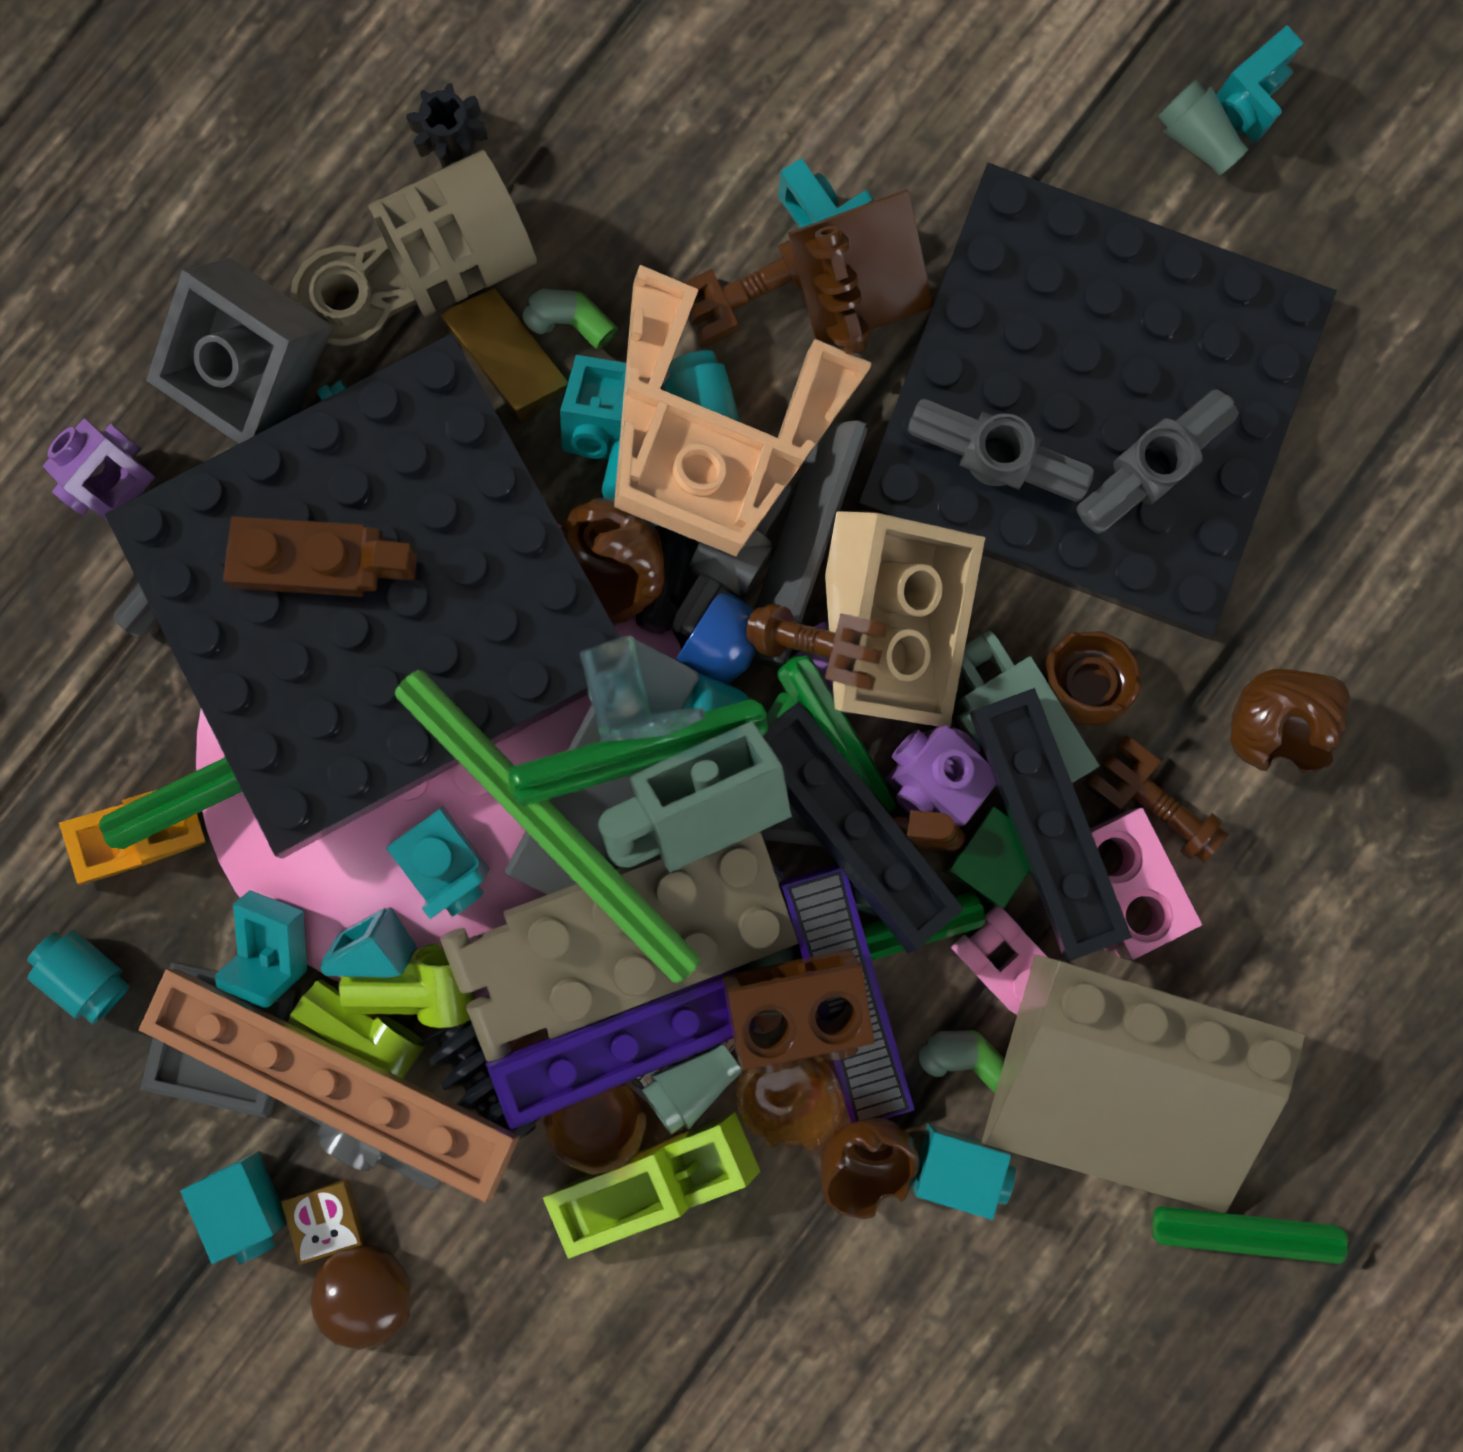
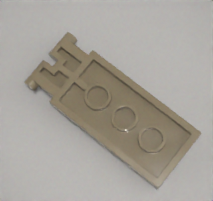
M761 831L669 873L659 855L632 867L616 869L699 955L701 961L698 967L684 981L678 984L672 982L578 884L503 911L507 924L470 938L465 928H458L442 935L440 941L460 993L473 992L487 986L488 995L475 999L466 1006L486 1060L495 1061L507 1056L511 1052L510 1041L543 1028L547 1029L550 1039H553L798 944Z

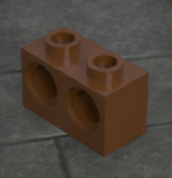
M850 949L722 975L735 1051L742 1071L754 1069L756 1073L760 1074L778 1073L792 1067L794 1060L818 1055L823 1060H840L855 1055L858 1052V1047L875 1044L862 966ZM834 996L846 999V1006L837 1018L820 1020L815 1017L818 1006L825 999ZM774 1010L782 1014L779 1025L769 1033L760 1034L749 1029L754 1016L762 1011Z

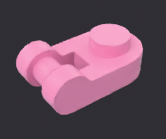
M994 906L985 914L986 924L970 938L964 934L950 948L1000 1002L1017 1015L1031 971L1030 968L1034 954L1047 956L1023 932L1005 910ZM1005 941L1015 954L998 970L987 957Z

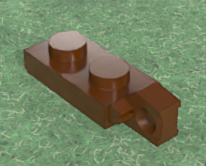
M231 516L223 582L235 589L363 597L364 591H376L378 578L414 581L417 553L413 552L409 543L382 541L383 532H381V529L370 528L361 524Z

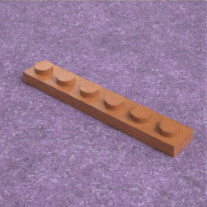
M179 969L165 970L139 1027V1031L483 1202L493 1199L520 1138V1135Z

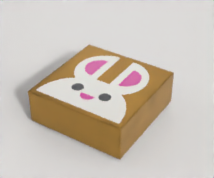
M349 1178L286 1197L281 1201L299 1265L333 1255L339 1250L361 1246L366 1241Z

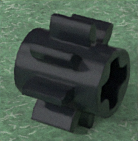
M448 83L445 90L435 91L431 94L422 90L420 92L422 103L419 113L412 112L407 114V121L411 130L419 134L413 141L419 156L425 157L434 152L439 158L442 168L449 166L451 162L460 161L472 155L475 140L483 141L488 139L484 122L476 119L481 113L477 98L474 95L462 101L455 93L452 83ZM448 124L452 129L448 130L444 125Z

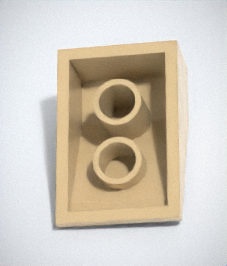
M836 512L825 573L829 631L836 632L840 613L889 624L886 638H874L862 633L860 641L862 646L882 651L879 664L856 659L853 670L866 672L876 677L873 691L833 681L835 710L939 727L943 725L951 726L985 537L880 513Z

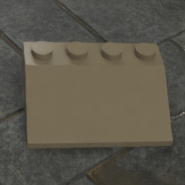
M1034 954L1030 968L1031 971L1018 1010L982 1143L1226 1214L1288 1101L1305 1035Z

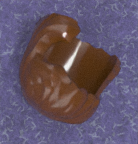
M615 497L595 498L571 510L570 514L563 520L561 531L615 627L618 623H625L634 618L635 614H639L646 606L651 605L661 594L665 580L664 556L659 533L652 522L615 508Z
M1272 669L1256 676L1242 690L1232 713L1230 741L1235 753L1245 763L1254 766L1260 771H1267L1272 760L1277 758L1293 761L1301 773L1311 770L1319 772L1323 768L1330 767L1334 762L1332 754L1336 747L1339 746L1342 733L1347 725L1345 716L1350 698L1348 688L1343 681L1336 677L1298 670Z

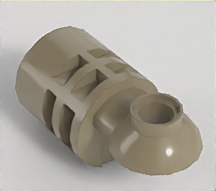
M480 150L432 173L426 178L368 204L367 206L382 236L361 247L336 245L318 250L301 264L292 279L290 298L332 326L326 344L349 346L366 341L381 330L387 318L416 304L423 317L426 318L454 302L457 303L485 287L488 288L537 264V259L525 227L501 177L484 150ZM347 291L359 293L358 299L350 308L344 310L332 309L335 298L341 293Z

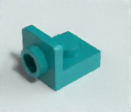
M1288 25L1234 70L1216 95L1235 131L1244 133L1254 143L1268 131L1282 113L1281 108L1270 96L1294 73L1288 64L1304 44Z
M802 158L780 172L778 198L799 228L875 201L869 191L865 190L837 208L838 200L829 181L819 172L813 175Z
M576 355L560 410L561 449L564 452L589 459L600 458L609 460L614 443L620 439L626 363Z
M443 805L386 847L387 851L426 902L422 910L429 919L445 908L453 917L465 910L484 894L479 884L485 880L490 868Z

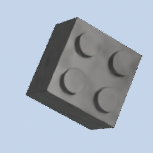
M230 257L182 269L146 381L240 444L300 412L332 326Z

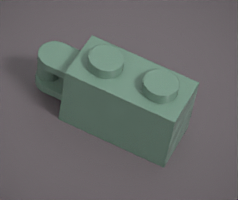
M990 630L985 631L966 643L960 676L970 690V693L956 702L962 711L960 715L956 716L961 731L969 735L981 747V742L969 713L1035 688L1071 782H1075L1099 767L1096 759L1031 656L1014 665L1000 641ZM991 659L1000 675L984 683L975 668Z
M753 721L748 722L630 775L629 780L634 798L606 810L600 817L599 829L608 857L613 864L619 867H632L659 855L667 870L671 873L790 818L791 813L782 765Z

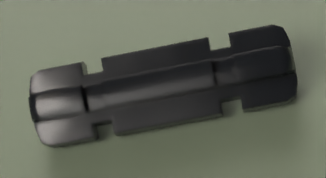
M662 527L659 536L663 542L662 550L665 572L663 589L651 605L646 606L635 618L640 628L656 634H663L673 626L677 612L674 600H680L693 556L689 548L690 546H695L697 542Z

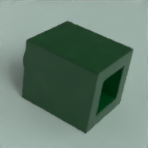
M991 807L982 811L966 835L967 843L962 851L952 855L942 872L969 891L975 893L992 907L1004 909L1030 869L1006 807L1002 812L995 807Z

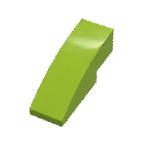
M734 1111L592 1172L548 1193L543 1197V1200L569 1259L679 1218L689 1208L745 1188L761 1171Z

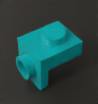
M249 890L233 903L238 955L215 974L216 987L261 1007H269L307 972L304 911Z

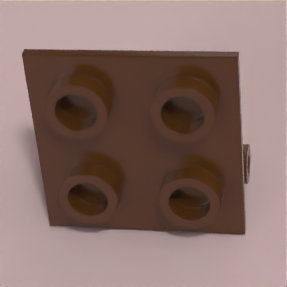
M908 189L788 232L815 339L828 345L835 343L842 346V350L846 354H855L867 347L866 339L870 336V330L933 307Z

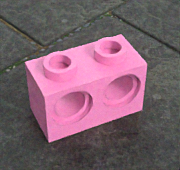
M1143 808L1126 810L1090 828L1097 848L1103 841L1109 839L1114 841L1122 851L1123 861L1121 867L1116 873L1108 875L1125 920L1128 905L1138 897L1143 898L1149 904L1152 911L1151 922L1144 931L1135 933L1128 926L1132 938L1104 948L1106 952L1115 950L1118 957L1134 960L1202 926Z

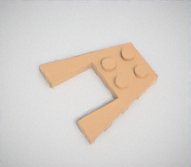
M640 265L632 291L614 507L737 556L860 385L872 363L852 354H846L838 348L814 339L805 357L778 438L663 391L660 388L699 289Z

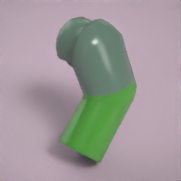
M542 288L528 297L529 305L523 310L524 323L535 333L543 334L550 332L554 328L555 323L569 324L596 350L604 348L618 332V327L585 294L578 291Z
M974 1030L939 1031L930 1036L927 1044L920 1049L919 1062L928 1074L941 1077L946 1074L947 1070L960 1071L972 1069L994 1093L996 1092L1005 1058L979 1032Z

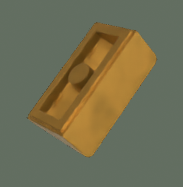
M495 288L453 306L440 315L447 329L453 334L457 342L521 423L567 389L568 381Z

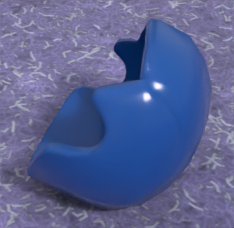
M729 592L716 596L679 652L676 660L696 670L699 674L730 684L750 667L757 654L755 646L749 643L746 636V627L749 617L754 611L747 602Z

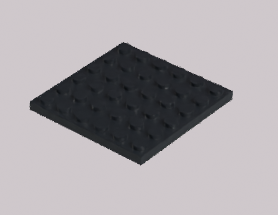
M987 162L857 508L869 513H880L985 537L982 555L1207 639L1214 635L1337 290ZM1218 389L1225 395L1228 394L1235 401L1234 405L1239 412L1237 419L1201 449L1202 462L1156 502L1149 505L1141 501L1106 532L1100 534L1092 531L1081 521L1077 512L1078 504L1081 501L1074 502L1025 481L1019 490L1006 484L1002 486L986 485L977 480L969 469L959 466L962 458L961 455L912 436L908 432L909 422L919 401L923 399L978 420L982 411L993 416L998 414L1016 415L1026 421L1033 432L1042 435L1040 446L1093 468L1092 482L1083 498L1085 499L1115 473L1114 460L1137 442L1145 432L1153 428L1164 418L1176 421L1210 391ZM992 438L985 441L986 451L993 460L999 463L1015 461V451L1010 443L1000 438ZM1155 449L1145 450V460L1151 470L1158 474L1166 475L1170 473L1169 460L1162 452Z
M452 333L104 514L274 856L281 859L460 764L397 699L395 690L413 672L417 670L423 671L495 745L599 689L623 645V641ZM231 516L361 524L366 527L381 529V532H383L382 541L409 543L413 552L417 553L415 580L378 578L376 591H364L363 597L235 589L229 587L223 582Z

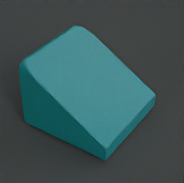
M391 907L383 908L338 933L321 962L320 970L325 976L397 977L404 973L414 953L416 944Z

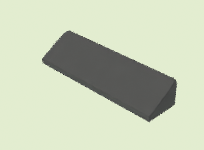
M860 421L832 423L807 457L755 609L759 607L764 608L768 604L786 606L793 615V621L801 624L833 532L836 512H840L868 430V428H865L866 423ZM786 648L777 657H770L757 652L753 662L779 670L787 663L792 649Z
M627 636L568 750L677 720L698 681L699 673L678 660ZM629 776L548 800L605 858L607 850L599 829L600 817L609 808L634 798V793ZM525 831L504 872L508 876L547 895L577 884Z

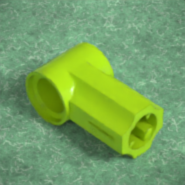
M429 944L418 949L412 955L404 973L397 977L341 976L339 984L341 1007L346 1008L347 1014H415L422 1024L437 1028L454 1027L470 1021L466 1006L475 1000V991L460 993L445 951L438 944Z
M322 979L317 980L308 992L302 996L291 1012L288 1023L403 1079L426 1045L419 1044L423 1040L410 1029L383 1014H377L376 1016L374 1014H347L346 1008L341 1007L339 991Z

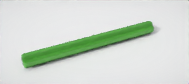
M417 670L399 684L395 690L397 699L672 982L678 984L684 981L698 967L701 961L699 955L548 799L526 806L520 805L514 799L508 782V770L515 765L423 671Z

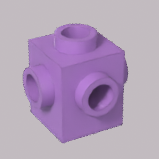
M85 418L76 428L69 427L55 438L48 450L49 459L43 465L45 470L58 483L52 490L54 495L80 515L85 516L92 509L106 521L105 513L142 495L144 490L155 479V476L135 459V456L142 449L111 423L101 432Z
M943 725L923 733L917 729L908 735L894 751L892 758L897 764L884 779L898 792L896 800L909 814L910 810L948 814L958 826H963L968 822L996 785L989 763L979 755L980 748L978 744L965 732L956 728H950L948 725Z

